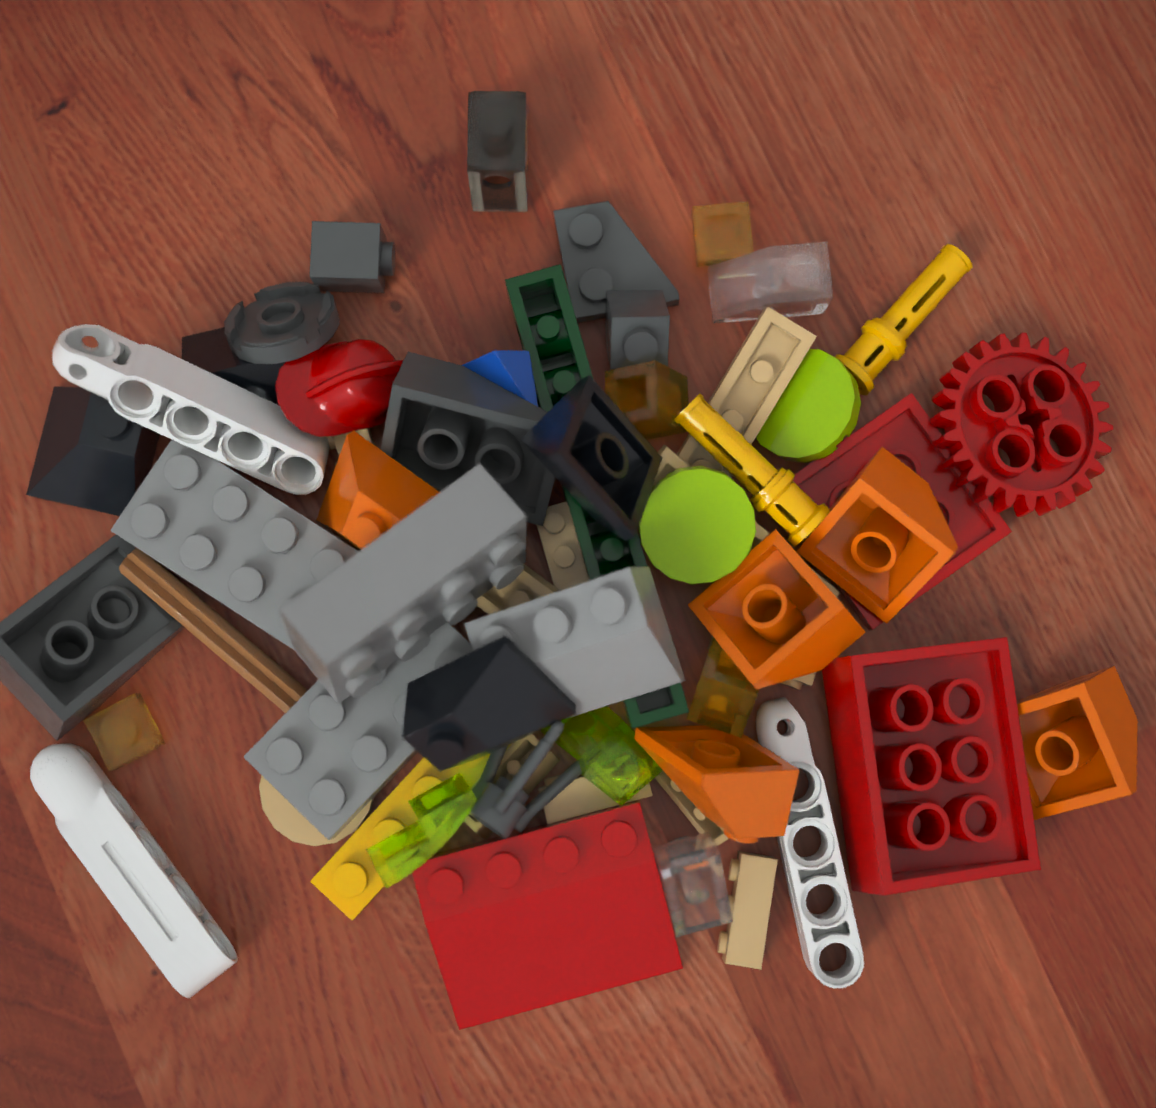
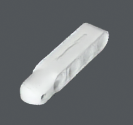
M85 324L73 326L64 330L59 335L52 352L53 366L59 374L71 383L107 399L114 411L124 418L285 492L295 495H306L316 491L321 486L330 449L327 436L317 437L301 431L286 418L279 405L158 347L138 344L100 325ZM92 336L97 340L98 346L95 348L84 345L82 338Z
M786 698L769 700L761 704L757 711L756 731L759 744L796 768H800L806 773L809 784L807 792L802 798L792 800L785 835L777 836L803 959L807 968L822 984L831 988H845L852 985L861 976L864 968V955L825 781L821 771L815 766L804 720ZM780 720H784L787 725V730L783 735H780L777 731V724ZM805 826H815L821 835L819 850L809 857L798 856L793 847L795 834ZM819 884L830 885L834 893L832 906L822 914L810 913L806 906L808 892ZM831 943L844 944L847 954L845 963L835 971L822 970L819 965L821 951Z
M70 743L52 744L42 749L33 759L30 768V780L37 794L54 815L58 830L170 984L182 996L191 998L238 961L233 945L92 755L82 747Z

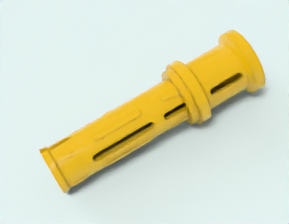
M951 244L944 245L935 259L908 286L906 291L881 318L867 320L861 327L862 335L844 355L837 354L835 356L845 365L857 381L859 394L867 396L874 388L873 380L891 360L898 361L906 353L905 348L907 344L905 340L929 313L937 307L939 302L964 274L973 268L968 256L959 248Z
M701 393L674 419L677 424L679 423L753 495L750 499L753 503V508L757 512L765 510L789 534L787 541L793 547L803 541L830 512V508L825 503L817 505L793 482L795 474L790 469L785 470L781 467L777 470L704 399Z

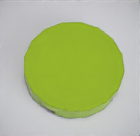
M809 349L756 436L757 440L763 447L786 461L807 463L829 456L838 449L836 445L842 442L846 435L849 437L857 425L861 406L857 381L839 359L823 350Z
M705 466L678 468L667 474L665 478L659 480L655 486L653 485L638 528L639 538L651 563L669 578L688 584L715 582L735 571L749 554L756 533L754 508L744 489L724 472Z

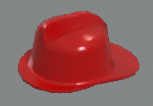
M356 339L323 345L318 350L299 359L285 362L279 369L275 384L278 404L291 423L301 431L317 437L338 436L352 431L375 427L386 422L392 384L404 360H395L394 356L383 345L373 340Z

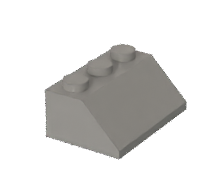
M628 567L464 623L472 651L506 635L576 705V714L570 717L685 681L649 567Z

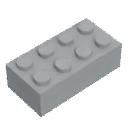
M172 439L110 530L293 650L294 647L280 609L359 552L218 460Z
M479 463L280 609L295 652L338 704L350 695L353 698L363 696L377 685L382 678L381 672L399 658L402 661H407L419 654L429 643L430 634L447 621L450 625L459 623L475 609L478 604L476 599L493 586L497 589L508 586L522 573L524 569L523 564L526 562L527 516Z
M448 622L429 635V643L419 654L407 661H402L399 658L381 672L382 678L377 685L361 697L353 698L350 695L338 704L318 680L243 756L328 840L335 838L418 752L402 738L408 683L472 652L471 644Z

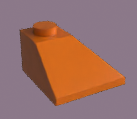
M352 431L346 436L316 520L356 550L361 551L440 492L360 434Z
M881 447L832 505L828 515L808 535L796 552L887 624L955 554L958 545L929 483L884 447Z
M776 529L749 552L735 571L715 581L688 604L689 608L756 689L821 671L866 633L846 607Z
M1115 665L1065 681L1017 701L1034 820L1125 797L1137 791L1138 719Z
M731 725L636 727L634 739L699 811L724 829L726 837L737 842L750 844L756 843L759 838L785 835L799 775L798 768Z

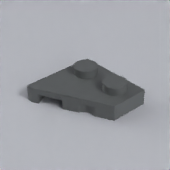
M609 201L553 211L565 281L577 323L605 318L606 291L662 290L667 307L679 305L680 298L677 289Z

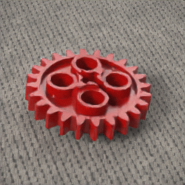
M1024 332L1009 341L1005 333L999 334L989 344L983 339L969 349V353L964 352L952 362L954 369H950L939 379L946 389L939 391L931 400L937 406L945 409L929 419L930 424L945 429V434L933 442L934 447L949 448L952 454L942 463L943 469L959 466L962 473L955 485L960 488L973 482L977 486L973 500L976 503L993 495L994 512L996 513L1010 508L1013 504L1017 517H1023L1033 512L1034 509L1039 516L1055 510L1056 506L1061 509L1075 502V496H1079L1093 488L1090 479L1102 474L1105 470L1096 459L1111 453L1112 450L1109 445L1099 440V437L1113 430V425L1098 420V414L1110 407L1109 402L1094 401L1091 396L1101 385L1100 382H1083L1080 377L1086 369L1087 364L1085 362L1079 363L1072 368L1066 364L1069 355L1067 347H1064L1054 355L1049 354L1050 345L1049 338L1043 337L1032 346H1030L1027 333ZM1034 385L1041 390L1044 400L1037 396ZM982 394L991 399L995 411L990 410L985 405ZM1049 438L1057 443L1060 455L1052 449ZM998 447L1007 453L1010 459V466L1001 460L998 454Z

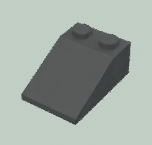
M407 352L392 384L381 450L439 492L480 463L525 513L528 523L540 526L544 524L555 476L520 439L548 412L462 365Z
M118 535L113 536L0 622V681L56 741L100 707L185 628L120 573L119 566L122 561L136 548Z

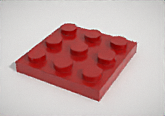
M912 393L836 445L838 449L829 456L814 460L795 473L793 482L817 505L825 503L831 508L877 451L884 447L929 483L958 545V549L903 608L1012 532L1001 515L994 512V506L988 498L979 503L973 501L977 487L973 482L960 488L955 485L962 473L959 466L943 469L942 463L952 455L950 449L933 446V442L943 435L936 426L930 424V417ZM837 585L869 631L884 622Z

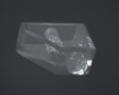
M827 241L770 246L708 266L713 323L757 320L764 307L767 306L784 317L824 314L833 299Z
M709 832L692 837H678L667 844L652 847L676 937L733 922L720 853L717 844Z

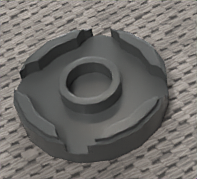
M285 282L265 287L254 294L255 302L244 307L243 301L236 304L224 321L225 336L231 351L239 359L253 364H278L299 359L323 346L334 336L340 325L334 296L328 290L325 294L321 293L318 285L308 282Z

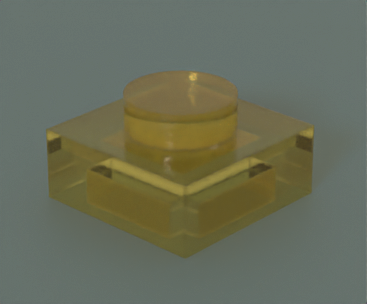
M749 201L692 207L691 216L697 267L753 261L754 249Z
M134 693L83 720L108 771H115L166 744L140 693Z

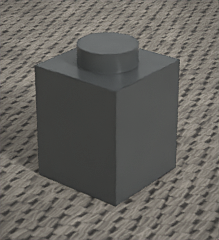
M312 221L309 277L314 285L319 286L320 291L385 293V276H394L396 250L394 242H387L381 223Z
M662 290L606 291L605 346L610 371L668 370L670 315Z

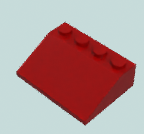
M1007 637L837 657L822 669L852 891L885 896L1041 870Z
M638 800L552 824L546 823L524 829L522 833L516 831L510 833L507 839L498 836L417 858L410 864L424 922L459 1030L683 969L654 853Z

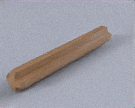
M136 548L122 561L119 566L121 574L284 713L307 692L303 685L155 559Z

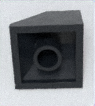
M54 386L26 495L120 517L151 471L160 434L124 418L114 411L107 399L84 388Z
M505 635L409 682L402 738L435 768L443 771L479 759L551 726L556 721H562L575 715L576 705Z

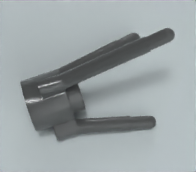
M556 721L539 741L511 781L500 776L497 782L493 784L508 745L490 753L479 781L469 793V796L475 802L468 813L504 839L508 838L513 829L522 833L531 819L600 757L602 749L599 746L592 747L530 803L524 806L529 795L522 788L564 730V724Z

